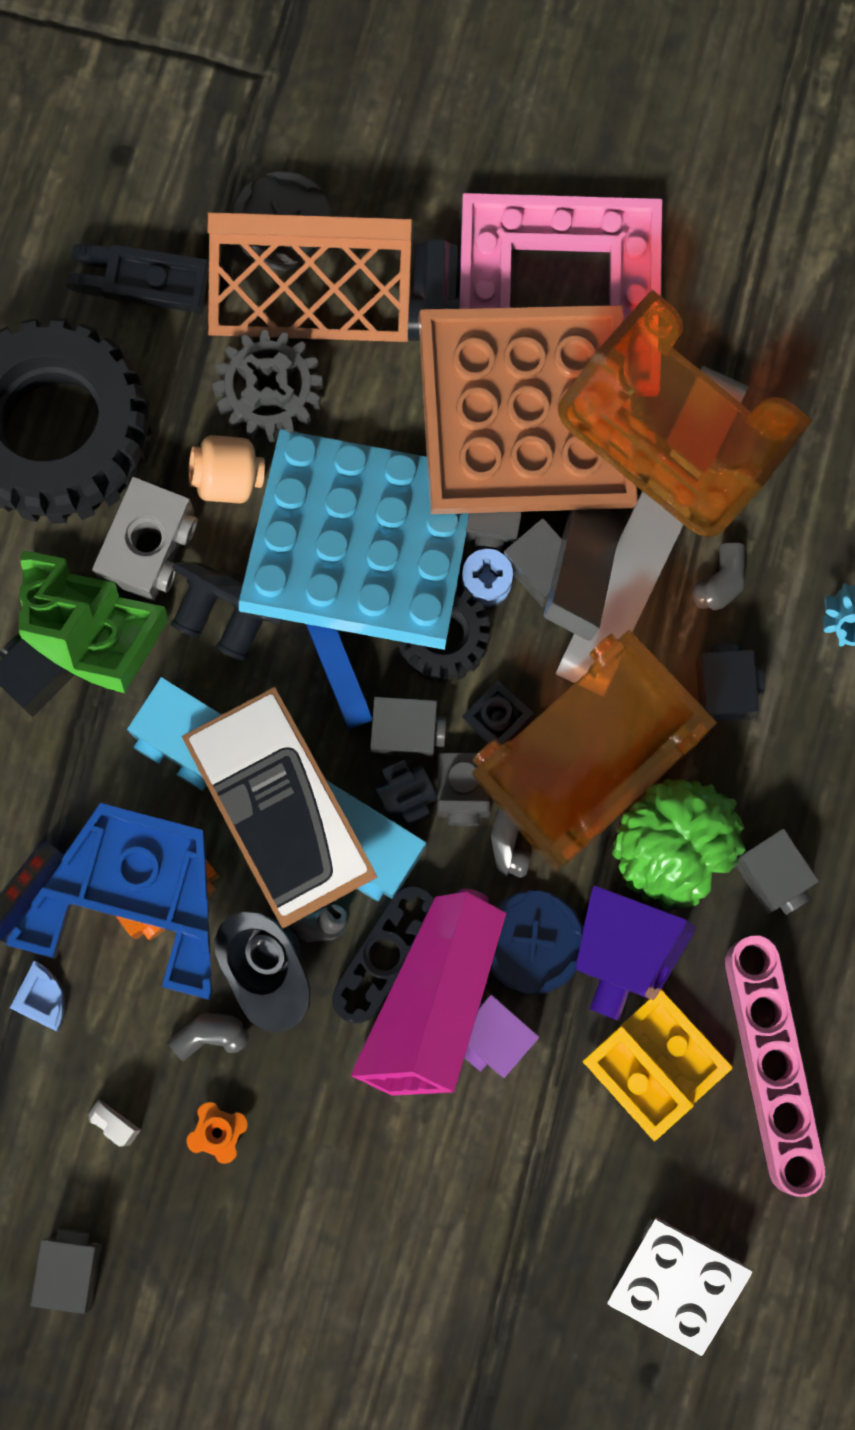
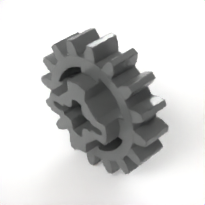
M262 330L260 342L253 343L251 338L245 334L242 336V350L238 351L230 346L225 349L230 363H216V373L223 380L212 384L215 396L224 397L217 403L220 414L232 413L229 423L234 431L243 424H246L248 439L254 440L259 430L266 431L269 442H275L276 430L283 429L291 434L294 433V422L299 421L306 426L311 423L310 415L306 409H320V397L313 392L323 389L322 376L312 375L319 369L316 357L304 360L307 353L304 342H300L291 348L289 347L288 333L283 332L277 342L270 341L267 330ZM263 357H274V358H268V359H259V358H263ZM297 372L302 379V387L298 397L289 386L295 380ZM238 375L246 384V388L241 392L242 398L239 401L235 395V384ZM276 380L278 391H273L271 388L266 387L260 392L258 381L271 385ZM277 412H279V414H276V415H270V416H264V415H262L263 413H277Z

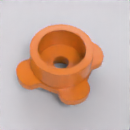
M213 1102L204 1103L197 1111L199 1121L195 1131L187 1136V1146L194 1153L204 1151L214 1155L219 1163H230L237 1156L235 1146L240 1134L247 1130V1119L241 1113L231 1115L221 1111L217 1104ZM216 1127L222 1130L220 1138H215L212 1135V1131Z

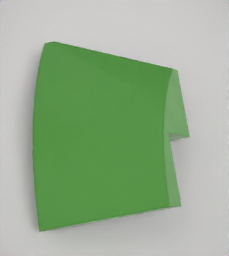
M24 550L20 555L23 571L19 599L22 609L19 612L18 630L21 638L45 657L72 674L104 688L125 693L168 623L165 607L120 598L114 582L70 574L66 559Z

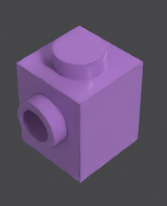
M490 995L484 1004L480 1002L464 1058L480 1072L488 1065L499 1076L505 1078L539 1039V1036Z

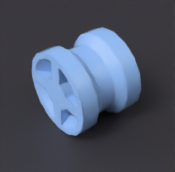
M482 549L474 552L463 565L461 582L463 592L466 589L472 593V599L475 602L480 601L484 607L500 604L511 591L513 578L511 562L504 554L494 549ZM490 570L493 571L496 575H501V576L496 577L492 572H490Z

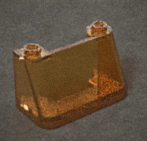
M652 289L595 352L561 398L558 405V414L562 424L573 435L688 529L705 537L717 536L727 528L763 488L813 420L783 398H766L752 412L673 348L683 332V321L678 311Z
M630 630L626 631L619 639L612 633L603 639L589 654L595 662L590 666L588 672L513 740H508L503 745L494 739L473 759V762L478 767L472 772V776L555 873L563 869L622 815L631 804L636 802L651 785L660 780L708 735L717 723Z

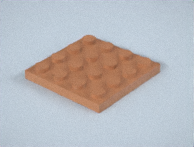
M622 305L420 310L418 321L430 514L634 508L638 501Z

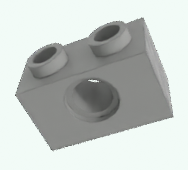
M132 477L92 570L97 578L114 582L118 589L156 603L160 591L167 593L173 584L177 573L172 568L174 565L173 561L180 545H189L197 527L198 518L193 516L195 511L190 499ZM154 532L162 536L161 543L155 550L141 552L136 549L137 541L143 534Z

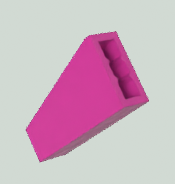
M460 889L458 893L435 897L354 1065L352 1077L391 1096L450 1093L455 1091L506 916L504 911L488 903L489 898L486 895L471 889Z

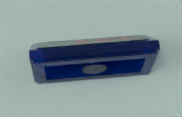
M43 840L0 893V941L7 943L13 929L19 926L32 907L31 903L42 887L45 888L62 863L61 859L65 854L48 841Z

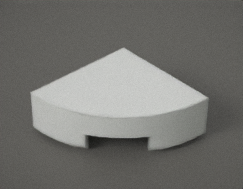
M100 1099L97 1100L87 1114L89 1121L100 1127L104 1131L103 1134L119 1147L131 1145L141 1129Z

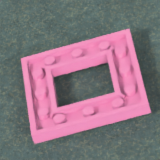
M463 193L459 309L510 308L511 249L610 252L609 306H623L629 396L658 397L660 387L662 199Z

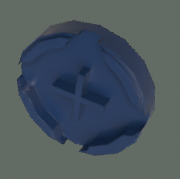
M539 890L519 891L501 900L496 908L504 911L506 916L491 964V974L508 989L526 995L548 993L566 984L577 971V959L584 930L575 909L561 897Z

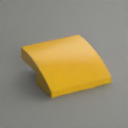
M663 989L660 990L654 1000L648 999L582 1061L654 1142L694 1107V1103L733 1069V1066Z

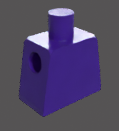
M593 886L577 959L578 971L600 980L589 1009L619 1021L629 992L654 1000L692 938L696 926L686 919Z

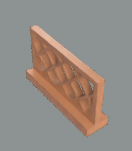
M208 212V335L243 336L247 334L249 337H260L262 330H267L269 336L279 338L285 332L288 333L289 338L408 342L412 219ZM221 244H240L256 260L236 280L221 266ZM251 245L271 246L260 256ZM279 246H291L306 262L286 282L265 261ZM301 247L321 248L310 258ZM328 248H342L356 263L336 284L315 263ZM350 248L371 250L360 259ZM379 249L401 250L400 272L385 286L365 263ZM259 265L280 286L260 307L240 286ZM309 267L330 287L310 309L289 287ZM359 268L380 289L360 310L339 289ZM220 275L230 284L222 294H220ZM400 280L398 301L389 289ZM235 290L255 312L241 325H220V303ZM284 291L305 313L291 327H278L264 312ZM333 293L355 314L341 329L327 328L314 314ZM384 294L399 310L398 331L377 330L363 315ZM260 316L268 326L249 325ZM309 317L318 328H301L299 326ZM359 319L369 330L349 328Z

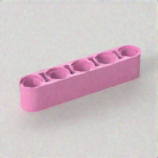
M749 936L735 942L728 949L725 957V968L770 1178L780 1191L797 1197H807L816 1193L822 1186L825 1179V1166L781 961L776 946L769 939L762 936ZM745 947L758 949L764 957V967L758 975H750L741 968L739 956ZM757 998L768 1000L775 1009V1019L767 1028L758 1026L752 1020L750 1009ZM771 1050L780 1052L786 1060L785 1074L776 1081L769 1079L762 1070L763 1057ZM785 1102L791 1104L798 1115L796 1127L786 1134L780 1132L773 1122L775 1109ZM795 1156L802 1157L809 1167L807 1180L799 1186H791L787 1182L784 1173L786 1163Z

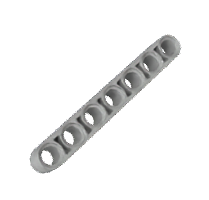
M702 366L638 499V503L617 543L600 629L591 641L585 640L576 634L573 635L556 671V675L596 694L603 695L749 386Z

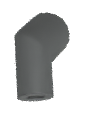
M724 543L719 546V572L713 575L707 582L700 581L693 587L692 598L698 608L722 609L742 592L745 583L744 544Z
M503 798L499 801L491 831V841L496 869L506 877L509 873L522 878L527 874L531 854L528 850L514 848L524 805L520 801L511 798Z
M329 904L327 908H320L289 926L302 942L333 941L345 932L348 915L340 905ZM270 907L269 911L272 914H274L272 908Z
M202 1013L170 1038L167 1043L184 1062L204 1044L223 1046L228 1053H237L247 1045L249 1036L248 1032L243 1028L242 1021L234 1015Z

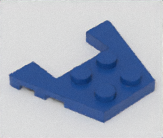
M100 803L61 859L62 863L45 888L42 887L31 903L32 907L19 926L15 927L9 935L6 945L56 959L72 905L176 932V937L162 987L211 1000L212 970L205 832L201 829Z

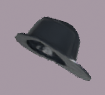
M243 911L230 915L219 926L214 938L215 956L241 1009L248 1019L262 1030L279 1033L293 1029L306 1015L310 1006L311 991L306 972L301 963L302 947L297 934L290 926L282 928L278 919L269 918L262 913Z

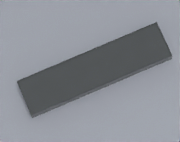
M609 509L569 510L543 615L551 622L589 641L593 639L600 629L623 518Z

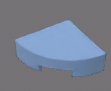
M34 961L10 1008L59 1032L65 1015L64 994L54 974L41 963Z

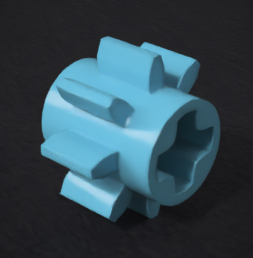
M844 583L842 584V589L838 591L835 597H825V613L827 614L823 616V627L825 633L836 631L839 646L845 644L855 646V585L849 586Z

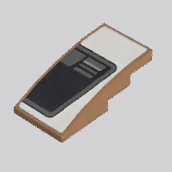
M275 687L181 736L282 928L378 878Z

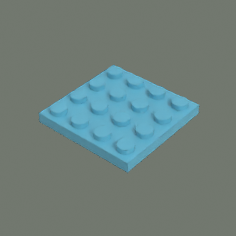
M280 429L239 599V611L445 650L469 513L430 514L427 457L297 432L289 434L287 431Z

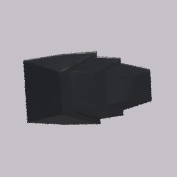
M179 561L174 563L172 567L175 569V572L187 578L186 582L189 584V587L170 625L189 636L199 638L217 598H222L232 603L235 609L220 641L216 645L218 650L228 656L245 661L263 621H269L276 625L287 621L239 611V599L244 577L236 573H222L200 562Z

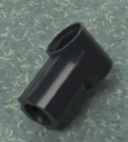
M428 239L423 243L415 244L413 295H409L408 341H420L418 321L420 310L459 309L460 297H456L458 245L450 244L446 240Z

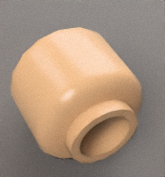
M211 435L202 440L200 447H192L189 460V486L197 488L199 497L202 500L244 503L250 498L253 487H262L265 461L263 457H256L254 446L249 439Z

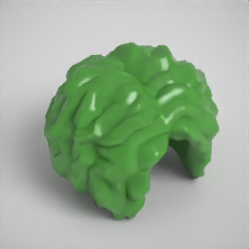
M666 779L663 781V784H653L647 788V793L642 797V801H636L631 804L630 812H626L621 816V825L616 829L618 834L613 843L612 855L615 859L621 861L618 867L622 877L626 880L625 886L630 891L642 894V898L646 901L654 899L655 902L660 904L662 909L673 910L698 905L700 899L705 898L711 891L712 872L729 873L739 863V855L745 852V846L739 837L744 829V825L739 815L734 812L737 804L735 799L728 798L721 793L717 794L712 784L702 786L696 780L688 782L682 779Z

